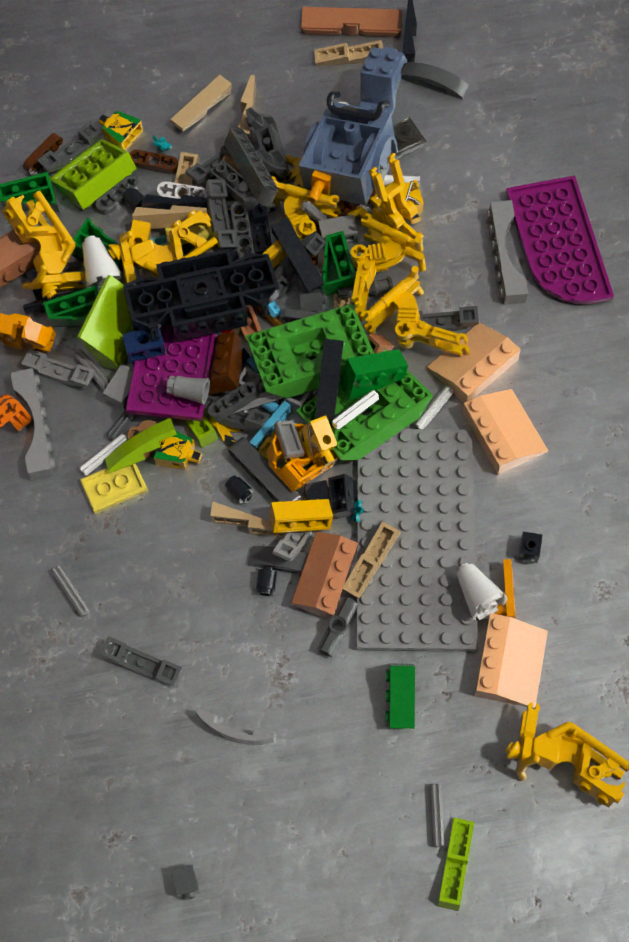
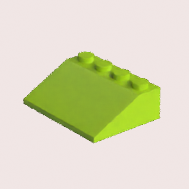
M101 138L51 176L50 179L52 184L74 205L84 210L122 179L130 176L137 168L128 151Z
M107 275L77 338L102 367L118 370L120 365L125 363L127 357L122 334L133 331L125 300L124 285L113 276Z

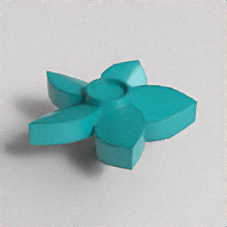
M153 135L152 138L155 141L153 145L158 146V150L165 151L172 147L170 143L165 141V137H161L159 140Z
M357 500L354 504L355 514L351 516V522L354 520L359 522V515L364 511V508L361 507V500Z

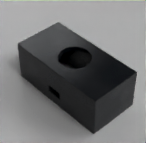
M347 474L329 477V500L333 516L342 518L354 515L353 478ZM343 493L345 494V503H342L340 500Z

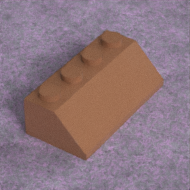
M14 229L0 237V288L35 267L33 260L40 252L39 242L22 243Z
M316 532L290 604L324 619L333 616L358 543L341 535Z

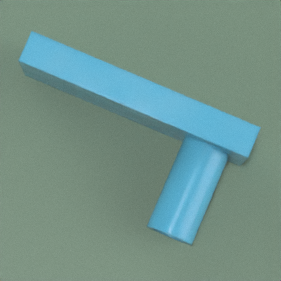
M274 401L260 405L273 415L249 442L257 451L267 436L270 437L275 430V422L285 421L291 414V405L286 401L281 405Z

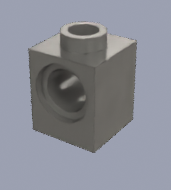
M193 865L171 870L178 898L183 897V900L195 898V894L200 893Z

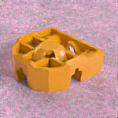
M0 313V342L3 345L24 350L26 344L29 343L32 350L45 354L50 353L56 336V332L51 326L46 327L33 322L29 316L16 313L11 315Z
M295 424L297 433L306 425ZM276 433L266 451L268 465L292 492L333 467L338 459L332 450L330 452L335 461L324 466L320 457L311 460L305 450L302 457L285 459ZM284 459L286 463L282 469L280 467L277 468V462ZM312 461L314 465L306 471L303 467Z

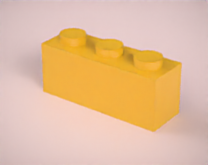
M329 499L271 502L269 518L273 533L330 530L333 514Z

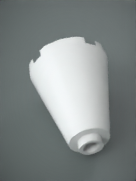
M95 236L86 237L82 243L87 287L97 286V288H101L107 275H111L119 281L122 278L121 272L100 238Z
M465 563L458 568L457 577L473 620H476V617L479 620L490 616V613L494 614L498 611L497 606L500 603L503 606L506 604L508 599L505 593L474 564Z

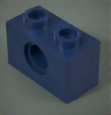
M160 328L158 329L160 337L158 341L156 336L155 341H152L150 332L143 330L122 334L129 363L166 355Z

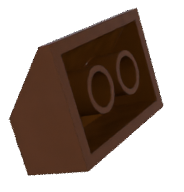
M235 331L219 334L215 339L209 373L210 388L208 395L235 390L239 387L244 344Z

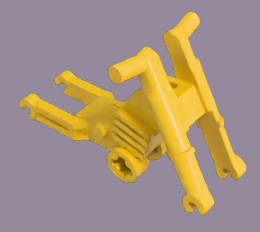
M392 153L387 157L394 181L388 186H384L381 173L376 172L377 167L369 170L376 194L369 198L370 203L375 207L372 210L373 216L371 215V217L385 225H390L396 230L398 228L413 239L418 236L423 238L422 233L416 232L403 219L405 217L410 220L418 213V210L412 201L405 200L403 193L405 182L399 164L400 161L399 159L396 160L394 158L396 156L395 153ZM360 205L357 209L346 215L353 214L354 218L360 216L365 219V213L368 212Z
M271 176L278 187L274 203L278 207L280 201L284 202L285 216L289 219L300 241L311 233L316 232L315 223L309 219L307 213L301 208L303 206L302 202H307V197L311 190L280 183L274 176ZM321 194L318 202L313 204L322 213L331 218L338 217L337 214H340V208L337 207L336 203L339 202V196L337 195L328 196ZM278 241L263 253L269 254L274 270L286 256Z
M365 213V219H361V224L369 228V235L364 234V239L368 242L374 241L377 245H368V248H366L364 245L358 244L352 247L350 252L356 272L351 299L355 303V311L360 322L365 320L361 318L360 314L366 310L369 289L374 281L376 272L388 271L389 267L401 262L404 256L417 261L420 272L426 270L421 237L418 236L413 239L409 235L392 228L390 225H385L373 219L368 213Z
M413 266L411 273L395 285L387 294L380 297L379 301L369 310H365L360 314L361 318L366 320L365 330L369 329V333L374 334L376 328L398 310V323L395 326L398 343L403 349H409L416 342H420L459 356L463 355V350L466 351V354H470L469 347L465 345L468 343V338L465 334L433 327L419 320L418 306L413 294L416 292L418 296H422L424 291L420 286V282L416 281L419 278V268L417 266ZM463 339L465 344L461 345L460 340Z

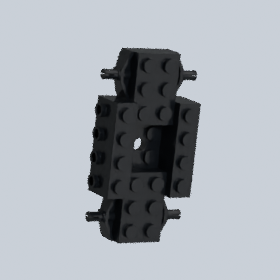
M247 245V250L246 246L242 248L244 257L234 262L232 261L229 249L156 264L158 278L143 277L142 270L138 269L137 271L136 269L134 271L136 279L123 286L133 331H148L151 334L152 341H155V336L158 341L160 339L158 329L166 323H170L174 341L178 342L248 326L246 308L248 305L260 307L263 317H266V314L269 316L268 305L275 299H279V285L269 254L251 253L250 246ZM197 288H206V290L203 292H199L196 290Z

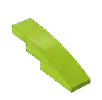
M171 418L136 434L107 456L105 462L109 473L145 460L144 453L161 447L159 441L177 435Z

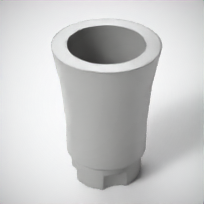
M170 376L167 381L166 392L175 397L189 399L204 405L208 398L210 381L209 378Z

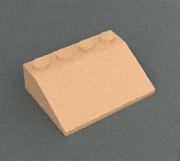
M480 322L465 334L468 338L467 344L464 343L463 339L460 340L461 345L465 344L469 347V355L466 354L465 350L462 351V356L445 351L427 367L445 386H450L454 390L453 394L463 403L474 399L519 359L521 351L508 337Z
M512 389L481 395L463 404L462 414L497 475L548 452Z
M490 613L474 696L527 707L533 701L532 708L535 709L548 631L512 617Z

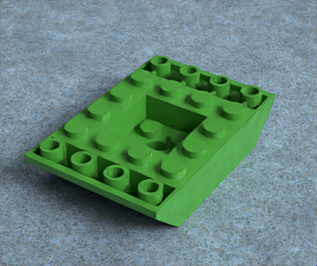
M353 304L246 335L266 392L290 398L318 389L325 338L344 341L339 382L342 381L347 358L374 354ZM310 356H315V357H316V358L313 359V360H309V359H308Z
M407 370L404 379L375 390L379 395V400L364 410L370 411L369 415H362L361 412L338 430L332 426L331 420H328L337 442V446L332 451L341 460H360L420 418L432 399L433 394ZM339 382L334 418L365 395L349 401L341 386V382ZM317 396L296 410L307 424L315 420Z

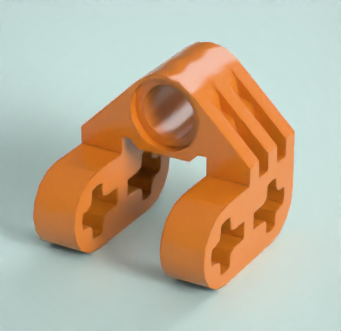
M3 394L0 396V427L9 421L19 432L33 420L20 402L11 395Z

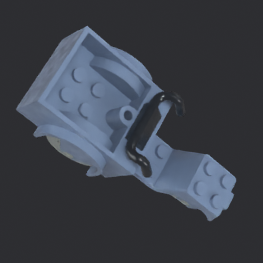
M373 47L370 49L360 70L361 101L358 107L334 102V98L341 96L339 91H331L326 99L327 108L320 122H315L311 127L305 142L304 155L298 165L304 189L311 190L312 174L315 170L331 176L330 196L337 195L339 200L361 205L367 204L372 191L375 190L369 170L377 167L376 172L381 173L382 180H384L389 168L387 157L391 152H398L392 114L396 104V92L401 82V68L407 63V59L402 52L389 47H383V49Z

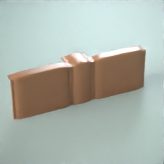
M302 7L301 32L312 35L345 34L354 36L361 34L363 36L398 37L402 33V9Z

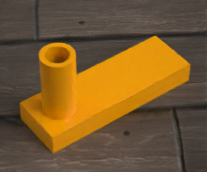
M314 170L311 180V191L307 201L316 204L321 194L330 196V175Z
M503 559L505 595L508 600L504 606L499 604L497 606L498 611L494 614L516 619L511 559Z

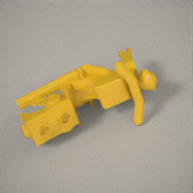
M37 191L33 195L37 202L34 203L33 200H30L25 204L29 209L27 217L21 206L22 199L24 198L23 195L16 199L15 197L8 199L5 202L6 206L1 212L22 243L39 242L40 252L33 260L38 272L37 277L32 282L23 283V289L34 290L42 288V297H47L48 299L57 294L56 290L82 289L85 284L79 285L78 283L86 282L85 271L61 274L76 245L43 194ZM43 211H44V213L46 214V216L48 217V219L50 220V222L52 223L53 226H50V225L48 224V222L46 221V219H45L44 216L42 215V212H43Z
M193 210L186 215L188 219L183 222L178 220L172 224L171 227L173 229L169 231L170 242L165 246L157 245L153 240L149 239L135 244L129 249L128 242L133 237V232L127 231L119 236L120 245L109 244L110 249L107 251L113 259L117 258V260H120L121 257L126 284L136 279L133 263L158 277L156 264L203 254L218 243L215 237L207 241L188 229L195 225L204 226L206 229L211 226L209 215L206 212L203 213L202 210L198 212ZM180 240L190 243L194 246L195 250L183 257Z
M533 701L530 702L527 710L521 715L519 739L516 743L511 742L505 750V753L508 754L507 759H518L516 773L519 780H526L525 770L532 764H538L551 770L561 762H570L575 766L572 783L577 785L581 791L588 793L598 803L608 808L614 802L618 804L624 796L622 789L626 783L623 782L620 785L614 786L601 781V779L609 778L613 775L620 780L625 773L624 771L627 772L629 770V761L572 722H565L534 738L540 706L537 703L535 709H533ZM590 760H592L599 766H591L589 768Z

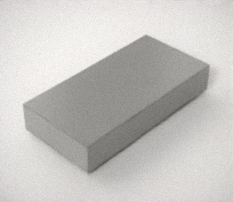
M294 421L275 422L274 428L284 458L302 457L304 450Z

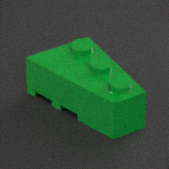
M48 172L0 184V202L3 208L6 206L5 202L12 197L16 199L23 195L24 198L21 202L22 210L29 211L25 204L30 200L36 203L37 201L33 195L40 191L53 211L60 212Z
M87 217L73 238L76 247L72 256L84 261L82 243L89 236L100 238L107 250L110 249L109 244L118 243L104 234L103 230L100 227H96ZM121 257L120 260H117V258L113 259L118 269L122 273L123 268Z
M344 231L326 235L325 241L327 243L325 244L323 266L324 285L321 286L325 296L337 293V288L354 286L356 272Z
M97 286L43 302L51 326H83L98 296Z
M400 349L347 358L341 386L350 401L368 394L372 390L375 391L404 379L408 364Z
M389 663V669H386V682H389V690H386L385 695L386 702H389V711H385V723H389L390 728L415 729V665Z

